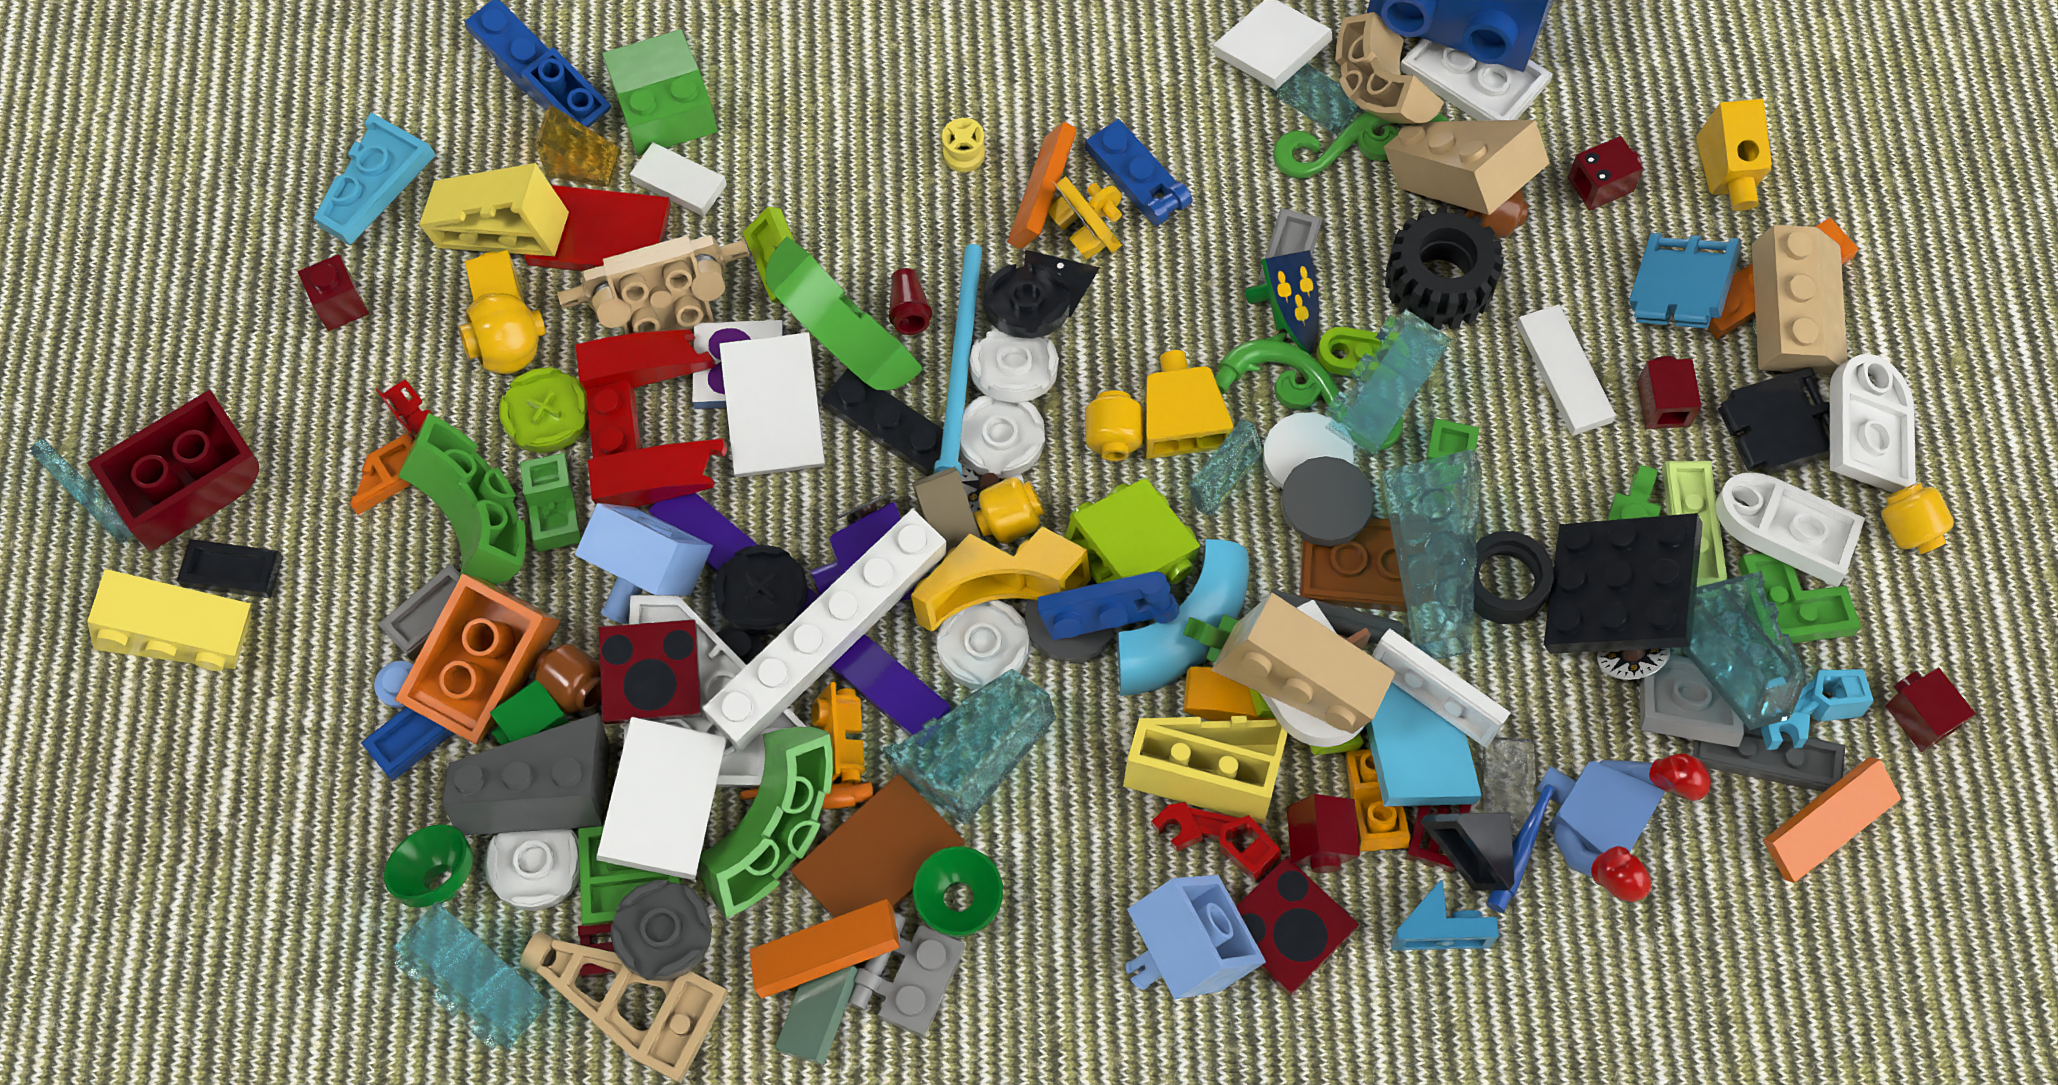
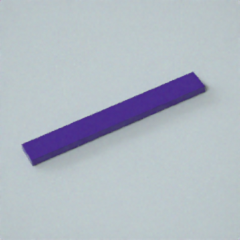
M697 493L656 502L648 510L650 515L713 545L705 564L716 573L724 562L726 564L731 558L735 557L734 553L744 547L758 545ZM809 587L804 611L820 597ZM866 634L862 635L829 667L831 671L919 745L951 711L950 705Z

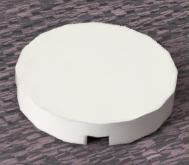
M995 328L987 332L986 338L980 342L978 339L972 346L969 370L973 383L982 393L998 401L1018 403L1034 400L1047 393L1056 381L1059 358L1055 345L1049 339L1047 343L1041 337L1032 339L1012 337Z
M984 395L973 400L964 409L959 454L964 463L981 475L994 473L998 478H1009L1028 471L1038 461L1045 445L1044 420L1037 408L1030 402L1012 403L998 401L988 395Z
M1315 412L1295 413L1281 419L1270 429L1263 447V468L1270 482L1280 490V487L1283 489L1284 482L1293 468L1308 459L1328 456L1344 459L1353 464V443L1346 430L1332 418Z
M992 600L968 607L941 623L937 633V653L942 668L955 682L970 689L990 690L1006 685L1020 674L1028 659L1030 639L1025 621L1011 605L1000 600Z
M571 828L499 833L497 837L494 835L487 846L484 861L487 882L503 902L518 910L540 911L554 907L571 895L580 881L579 839Z

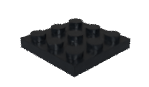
M1698 513L1559 524L1553 568L1554 580L1550 591L1543 644L1549 654L1691 647L1703 526Z

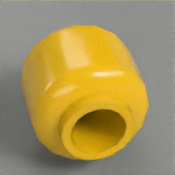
M1110 390L1098 394L1096 399L1091 401L1085 408L1086 445L1093 452L1101 454L1104 460L1122 461L1127 459L1129 453L1136 451L1143 444L1142 406L1135 399H1132L1129 393L1124 391Z
M1014 476L982 490L978 497L981 509L973 512L983 535L987 537L993 534L996 540L1002 544H1009L1039 529V516L1045 514L1043 505L1030 481L1023 483Z
M1917 482L1885 498L1888 505L1882 509L1881 517L1898 548L1911 549L1916 547L1919 554H1924L1946 543L1943 534L1951 530L1954 525V519L1937 488H1923L1921 482Z

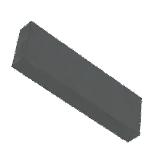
M1743 724L1744 735L1739 747L1694 740L1692 756L1702 761L1710 769L1825 792L1843 778L1846 746L1844 744L1808 737L1802 748H1794L1791 736L1785 732H1780L1783 741L1779 748L1767 750L1761 727Z

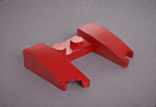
M690 329L639 332L575 344L579 382L586 390L593 459L587 461L591 499L596 505L597 503L640 507L714 488V480L703 474L710 456L725 457L727 444L723 438L665 444L641 448L634 388L716 367L715 360L708 351L698 354L689 342L696 338Z

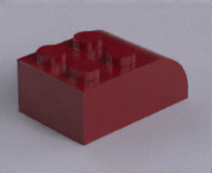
M210 389L87 462L129 531L150 553L237 500L252 486L259 473L258 460Z

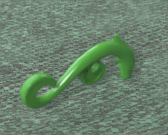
M1365 112L1353 120L1315 162L1301 163L1294 159L1293 152L1296 149L1306 148L1317 154L1321 147L1320 141L1315 136L1299 130L1289 131L1278 139L1275 143L1273 158L1275 165L1285 175L1296 179L1309 178L1331 165L1356 141L1361 153L1370 160H1388L1384 146L1393 140L1399 131L1387 125L1393 124L1392 122L1382 120ZM1439 112L1438 115L1431 119L1429 122H1443L1449 120ZM1385 125L1382 136L1373 134L1377 128Z
M1285 332L1266 339L1244 342L1233 348L1218 364L1219 372L1215 376V380L1222 395L1226 393L1232 382L1240 380L1245 372L1259 371L1261 367L1257 364L1276 362L1296 369L1305 378L1306 383L1300 385L1295 382L1297 375L1295 370L1280 374L1274 385L1276 399L1285 407L1303 410L1311 407L1319 395H1321L1339 425L1346 430L1349 438L1358 446L1368 451L1388 449L1399 440L1402 434L1403 418L1399 410L1393 404L1384 400L1364 402L1355 411L1356 418L1358 419L1363 416L1378 418L1382 423L1381 431L1377 434H1369L1358 429L1329 373L1306 351L1293 344L1283 342L1287 337Z

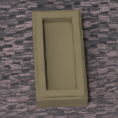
M955 466L912 482L924 520L946 540V554L953 547H957L969 533L981 539L959 472Z

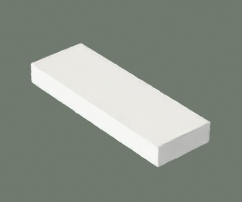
M1560 304L1519 317L1516 326L1571 435L1574 436L1613 423L1616 414Z
M1390 628L1381 638L1372 654L1373 658L1396 672L1392 683L1483 747H1488L1511 714V712Z

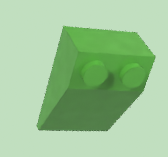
M682 29L602 53L637 157L644 155L652 142L667 148L718 132L710 98Z

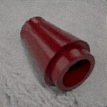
M910 268L899 269L891 276L889 321L895 326L897 332L903 335H916L928 328L932 317V309L916 271Z

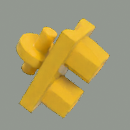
M1066 176L1056 184L1079 216L1084 218L1087 222L1086 225L1095 235L1094 237L1084 225L1069 238L1086 260L1105 247L1113 254L1122 246L1101 219L1106 215L1112 222H1116L1121 218L1122 213L1117 206L1122 199V193L1117 187L1108 186L1101 189L1097 183L1091 184L1087 188L1088 194L1092 197L1088 203ZM1061 195L1052 201L1048 213L1058 226L1065 230L1078 217Z

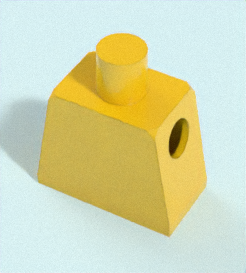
M1764 99L1720 102L1696 136L1709 192L1713 195L1729 194L1733 211L1750 210L1759 205L1756 187L1771 170L1772 165Z
M1171 350L1163 353L1160 356L1162 372L1147 375L1146 459L1230 448L1233 423L1212 370L1206 366L1188 368L1186 353L1182 350Z

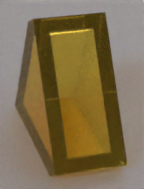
M553 105L547 107L535 141V146L547 177L600 187L610 185L621 149Z

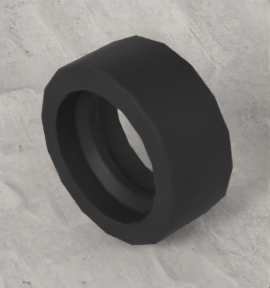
M1496 531L1480 538L1470 549L1460 576L1461 591L1469 607L1483 619L1498 624H1518L1533 617L1544 605L1553 584L1554 571L1552 560L1545 548L1531 536L1516 531ZM1494 555H1508L1519 559L1529 567L1534 576L1532 591L1521 600H1505L1494 596L1484 588L1480 581L1479 571L1485 560Z

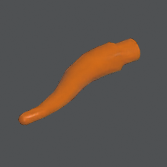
M871 781L852 784V782L832 784L830 794L825 793L821 809H842L854 807L855 803L867 802L874 796ZM759 788L743 790L740 793L741 799H755Z

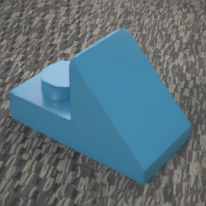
M1440 880L1397 929L1391 939V951L1491 948L1499 937L1497 917H1482V912L1464 910L1452 913V918H1447L1443 881Z

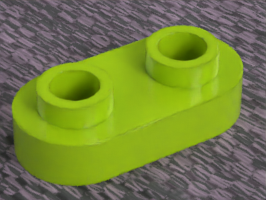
M1334 327L1326 331L1321 337L1317 348V358L1324 369L1330 373L1379 382H1389L1402 374L1408 361V350L1399 338L1390 334L1348 327ZM1341 350L1345 353L1346 357L1343 359L1336 358L1332 351ZM1384 357L1390 362V365L1382 366L1377 363L1376 358Z

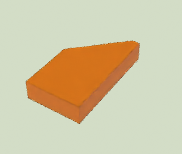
M408 433L367 455L361 471L363 476L357 494L352 497L350 502L357 515L412 485L398 477L413 444Z

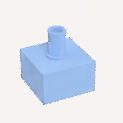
M597 503L575 555L617 576L606 604L601 610V614L616 622L629 624L630 596L641 595L643 589L653 595L691 596L713 545L636 507Z
M1219 875L1172 878L1127 909L1148 948L1146 952L1126 963L1127 974H1131L1136 970L1140 972L1130 980L1141 990H1145L1151 983L1163 977L1174 1000L1220 992L1266 963Z

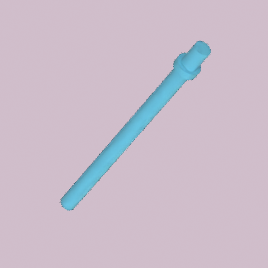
M976 244L967 245L964 252L940 460L935 462L934 474L954 466L957 468L960 477L962 473V465L958 462L982 256V248Z

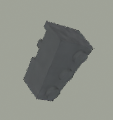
M599 713L450 762L448 764L442 805L453 827L461 831L463 835L603 826L610 743Z

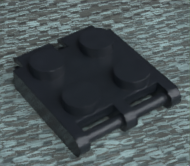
M1805 368L1732 390L1727 398L1728 400L1721 403V407L1717 408L1730 436L1745 433L1734 444L1748 471L1762 468L1765 475H1770L1830 456V441L1819 422V419H1823L1830 433V402H1824L1813 381L1816 378L1813 368ZM1805 384L1815 404L1814 406H1811L1801 385Z

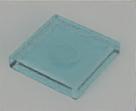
M41 438L30 447L32 450L30 453L118 542L124 543L133 535L117 512L44 438Z

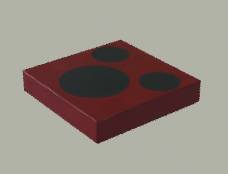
M695 619L598 627L602 717L605 725L630 723L631 717L649 721L702 717L697 623Z
M1287 856L1236 906L1266 961L1259 968L1289 997L1317 971L1359 926L1346 911L1296 864H1291V860Z

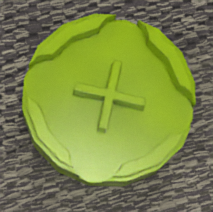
M552 367L537 368L517 376L509 384L510 389L506 392L505 397L502 395L500 400L499 417L510 440L523 450L539 454L557 452L573 444L585 431L589 421L586 392L577 378L573 375L570 376L562 373L561 369Z

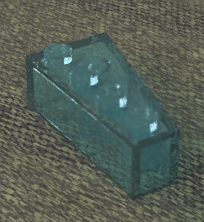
M1473 449L1380 472L1413 645L1434 660L1472 651L1475 599L1473 586L1474 570L1477 567L1476 535L1480 514V506L1478 504L1479 485H1481L1482 468Z

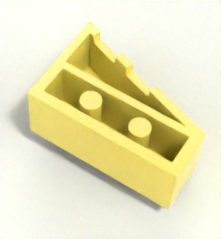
M105 569L87 623L94 650L192 663L203 669L222 671L223 668L236 669L251 620V603Z

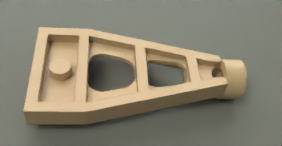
M541 931L535 933L530 939L520 960V967L546 979L635 1061L680 1084L729 994L727 989L691 971L686 975L669 981L646 980L631 973L619 960L615 952L559 941ZM556 955L555 962L552 965H550ZM585 964H595L616 973L614 982L601 1002L593 1000L577 989L575 985V980ZM633 983L657 986L662 988L666 994V999L652 1025L644 1031L635 1029L618 1011V1003L627 986Z

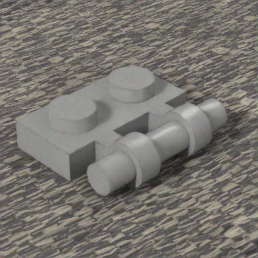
M894 912L900 948L866 960L863 968H857L859 970L853 981L855 985L848 1004L865 1011L872 994L885 999L878 1014L879 1019L925 1039L964 953L965 943L939 934L920 924L912 942L905 940L899 935L906 922V918ZM890 954L903 958L893 983L880 977Z

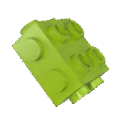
M1146 477L1131 485L1123 483L1117 486L1106 498L1094 504L1089 501L1078 506L1069 517L1070 523L1064 538L1087 549L1090 575L1097 584L1155 571L1163 573L1168 582L1177 584L1193 571V562L1201 547L1192 529L1180 521L1169 507L1166 497L1161 492L1156 491Z

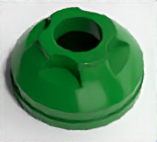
M443 824L427 826L409 835L391 853L384 870L385 886L397 900L409 907L421 908L442 904L455 897L456 892L465 883L471 871L473 851L466 837L457 828ZM446 871L452 872L451 877L436 889H430V884L437 875Z
M953 846L937 851L922 863L913 883V899L921 919L931 929L949 937H967L984 930L994 920L1003 900V883L995 864L986 855L972 848ZM957 884L968 887L974 896L971 906L960 912L949 909L944 903L946 891L951 886Z

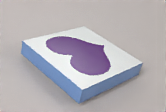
M783 321L699 323L694 326V336L696 337L694 339V350L698 354L708 351L716 364L715 368L693 373L692 402L694 408H727L720 343L784 336Z

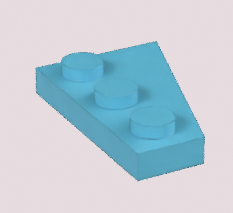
M370 112L364 123L367 131L360 143L354 142L348 153L351 161L344 174L335 177L314 216V220L321 229L348 245H351L436 156L428 143Z

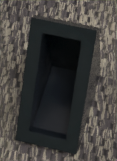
M1510 812L1424 816L1421 824L1473 891L1511 890L1515 881Z

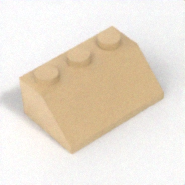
M1773 225L1752 243L1759 370L1795 372L1811 367L1815 373L1833 374L1838 366L1848 361L1840 245L1818 227Z

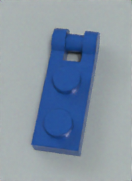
M1117 119L1085 140V150L1154 226H1159L1168 220L1169 213L1175 209L1181 211L1192 204V196L1183 183L1177 182L1120 119ZM1160 192L1164 195L1161 199L1153 198Z
M1158 571L1038 597V613L1052 640L1071 638L1080 634L1117 628L1149 619H1154L1158 623H1168L1178 616L1180 610L1175 597L1170 593V586L1166 576Z

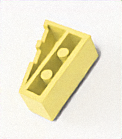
M532 163L435 180L419 225L437 248L486 252L508 250L509 253L555 256L569 211L538 165Z
M1231 716L1230 721H1201V717L1139 718L1127 759L1123 787L1179 802H1186V804L1238 818L1249 815L1255 822L1264 824L1288 733L1278 722L1277 718L1276 720H1247V716Z

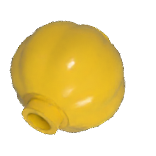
M490 293L478 297L466 310L467 324L458 326L462 345L468 360L478 358L480 365L484 369L497 374L515 373L528 366L536 356L539 337L546 335L540 311L538 309L531 311L520 298L504 293Z

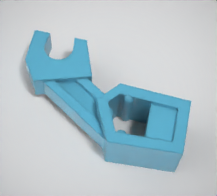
M1864 669L1819 670L1809 684L1780 707L1772 706L1761 726L1766 749L1775 750L1779 748L1783 741L1780 732H1785L1791 736L1794 748H1802L1808 740L1810 715L1819 722L1863 717L1874 701ZM1822 692H1832L1834 697L1828 699Z

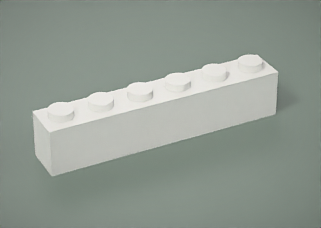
M912 508L703 707L707 719L742 752L946 556V540Z

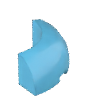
M1205 539L1201 575L1191 594L1179 606L1178 616L1168 623L1156 622L1143 628L1118 632L1117 660L1120 696L1141 694L1170 685L1178 681V677L1186 674L1191 666L1196 667L1208 660L1206 657L1210 646L1183 635L1189 617L1219 627L1224 614L1236 619L1238 618L1245 600L1249 577V555L1245 547L1227 540Z

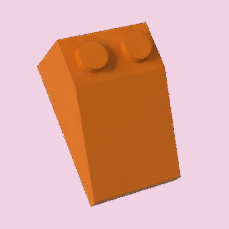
M462 573L395 701L466 740L479 745L496 722L489 712L518 692L534 670L539 657L545 652L561 620L483 578Z

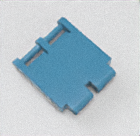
M1651 233L1629 299L1632 311H1635L1634 317H1637L1636 322L1668 325L1671 314H1674L1676 326L1707 329L1711 318H1721L1741 252V239L1730 238L1729 242L1702 240L1701 236L1690 235L1689 239L1663 238L1662 233ZM1661 247H1678L1686 249L1685 251L1661 249ZM1700 250H1722L1726 252L1725 254L1700 252Z

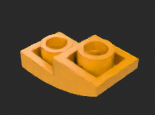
M1191 666L1187 670L1183 712L1210 721H1230L1231 716H1247V720H1276L1275 718L1257 717L1249 687L1212 671V667Z
M1371 749L1346 751L1351 799H1355L1360 852L1409 848L1410 834L1403 806H1384Z

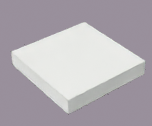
M1264 0L1214 43L1213 49L1215 56L1277 90L1332 41V31L1325 25L1278 0Z

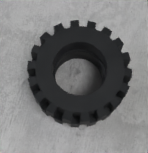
M1440 207L1436 209L1435 214H1431L1428 209L1419 212L1417 220L1412 217L1404 223L1403 230H1398L1386 268L1385 286L1390 289L1388 297L1392 304L1400 303L1398 311L1404 317L1411 314L1414 316L1413 323L1422 326L1425 321L1432 323L1431 329L1441 330L1442 324H1448L1450 329L1460 328L1462 320L1470 324L1476 320L1478 313L1483 314L1498 284L1504 257L1500 256L1503 249L1500 241H1493L1495 232L1490 226L1483 228L1481 226V218L1474 215L1470 219L1464 216V210L1456 208L1455 213H1448L1447 207ZM1429 260H1445L1456 265L1464 275L1456 278L1441 277L1429 271L1423 263Z

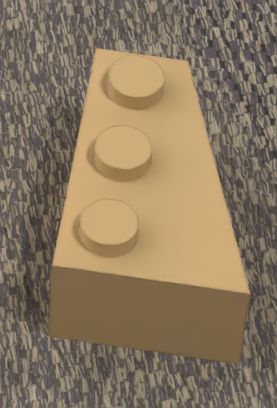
M1536 120L1412 123L1402 128L1398 135L1384 146L1399 189L1487 215L1493 213L1550 164Z
M1274 593L1269 594L1235 624L1211 669L1220 675L1351 734L1374 719L1396 674L1395 671Z

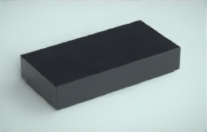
M189 539L176 581L181 587L271 599L283 556L278 550Z

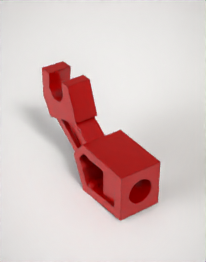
M1186 802L1168 805L1151 821L1152 827L1159 834L1170 824H1176L1181 828L1180 833L1170 841L1171 846L1177 852L1203 841V837L1219 840L1221 853L1253 882H1257L1281 858L1280 848L1249 815L1237 818L1190 808ZM1246 833L1248 837H1252L1255 841L1240 853L1234 847L1233 842L1228 841V839H1233L1238 835Z

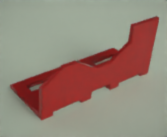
M406 379L383 394L376 387L375 390L379 397L414 441L415 437L411 430L413 429L418 434L428 413L432 414L430 410L426 409L423 412L418 406L422 404V400ZM406 388L412 399L408 401L400 390ZM389 398L397 408L396 411L393 410L386 399ZM402 415L408 424H405V422L402 419H400L399 416Z

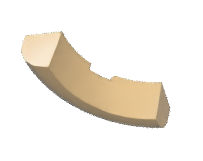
M1375 12L1344 17L1338 34L1335 59L1341 65L1342 77L1339 79V82L1346 95L1361 109L1392 123H1426L1436 117L1444 102L1415 75H1400V56L1404 39L1399 34L1391 31Z

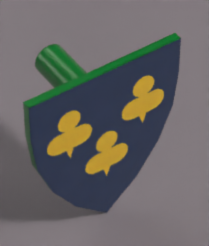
M1310 250L1262 259L1266 283L1246 289L1245 296L1248 303L1256 304L1269 300L1276 330L1285 328L1298 347L1311 355L1318 330L1319 296Z

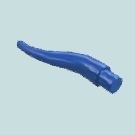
M1549 784L1544 786L1537 803L1512 842L1515 881L1511 890H1492L1486 905L1494 911L1504 913L1510 898L1515 896L1547 804L1553 792V787Z

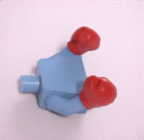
M1681 753L1657 759L1654 762L1589 761L1576 781L1550 766L1537 786L1536 791L1541 793L1547 784L1553 787L1550 800L1559 804L1560 807L1548 827L1554 833V841L1568 867L1593 878L1596 884L1604 887L1617 899L1637 902L1644 899L1650 893L1652 880L1645 866L1636 856L1631 855L1630 851L1665 794V791L1674 792L1683 799L1698 801L1709 793L1712 781L1707 767L1702 761L1688 754Z

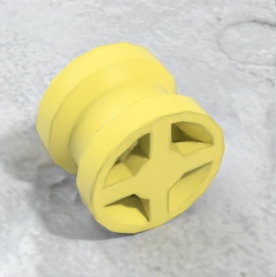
M958 118L949 122L943 129L944 160L951 169L957 172L966 173L974 171L984 162L986 154L984 146L985 134L982 126L977 121L970 118ZM959 147H960V148H964V147H965V148H968V147H970V149H966V150H959L958 148H959Z

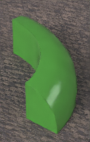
M788 236L779 244L770 256L765 270L767 286L797 320L855 375L876 390L890 391L904 386L923 370L922 366L900 341L885 330L868 313H863L855 303L844 295L845 291L819 265L811 254Z
M428 413L406 456L398 477L411 483L428 495L451 522L461 548L462 564L459 579L462 573L483 578L494 585L509 581L521 569L526 547L524 520H519L513 503L516 495L499 467L492 469L475 452L478 445L452 425Z
M792 727L763 734L765 747L764 771L758 793L750 809L740 823L725 838L711 848L701 852L698 868L708 893L716 907L726 918L744 911L774 890L780 884L777 879L788 869L796 857L802 859L812 844L821 825L817 820L823 806L825 793L830 794L832 785L833 751L828 732L816 727Z

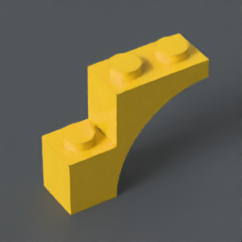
M1042 526L1030 540H1025L1021 543L1013 557L969 533L957 547H953L947 552L943 562L928 577L923 578L916 585L911 598L917 624L933 632L949 617L979 603L1006 598L1038 601L1040 596L1084 587L1091 580L1087 549Z

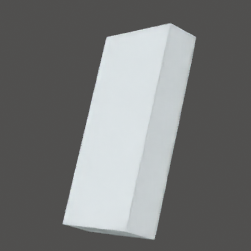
M652 142L630 173L633 183L660 196L669 197L670 201L703 217L727 185L724 176Z

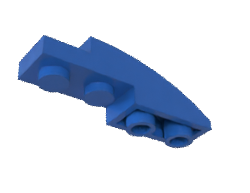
M491 0L464 21L466 30L495 58L496 66L541 108L571 130L581 134L611 110V104L554 47L548 49L501 0Z

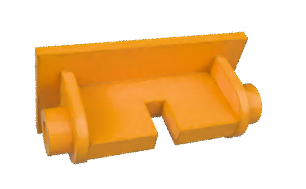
M831 682L813 701L811 710L812 724L830 734L833 751L832 782L837 777H841L842 783L852 782V784H857L861 782V775L865 773L863 740L846 739V733L860 734L862 732L861 699L856 696V691L851 688L840 689L836 695V683Z

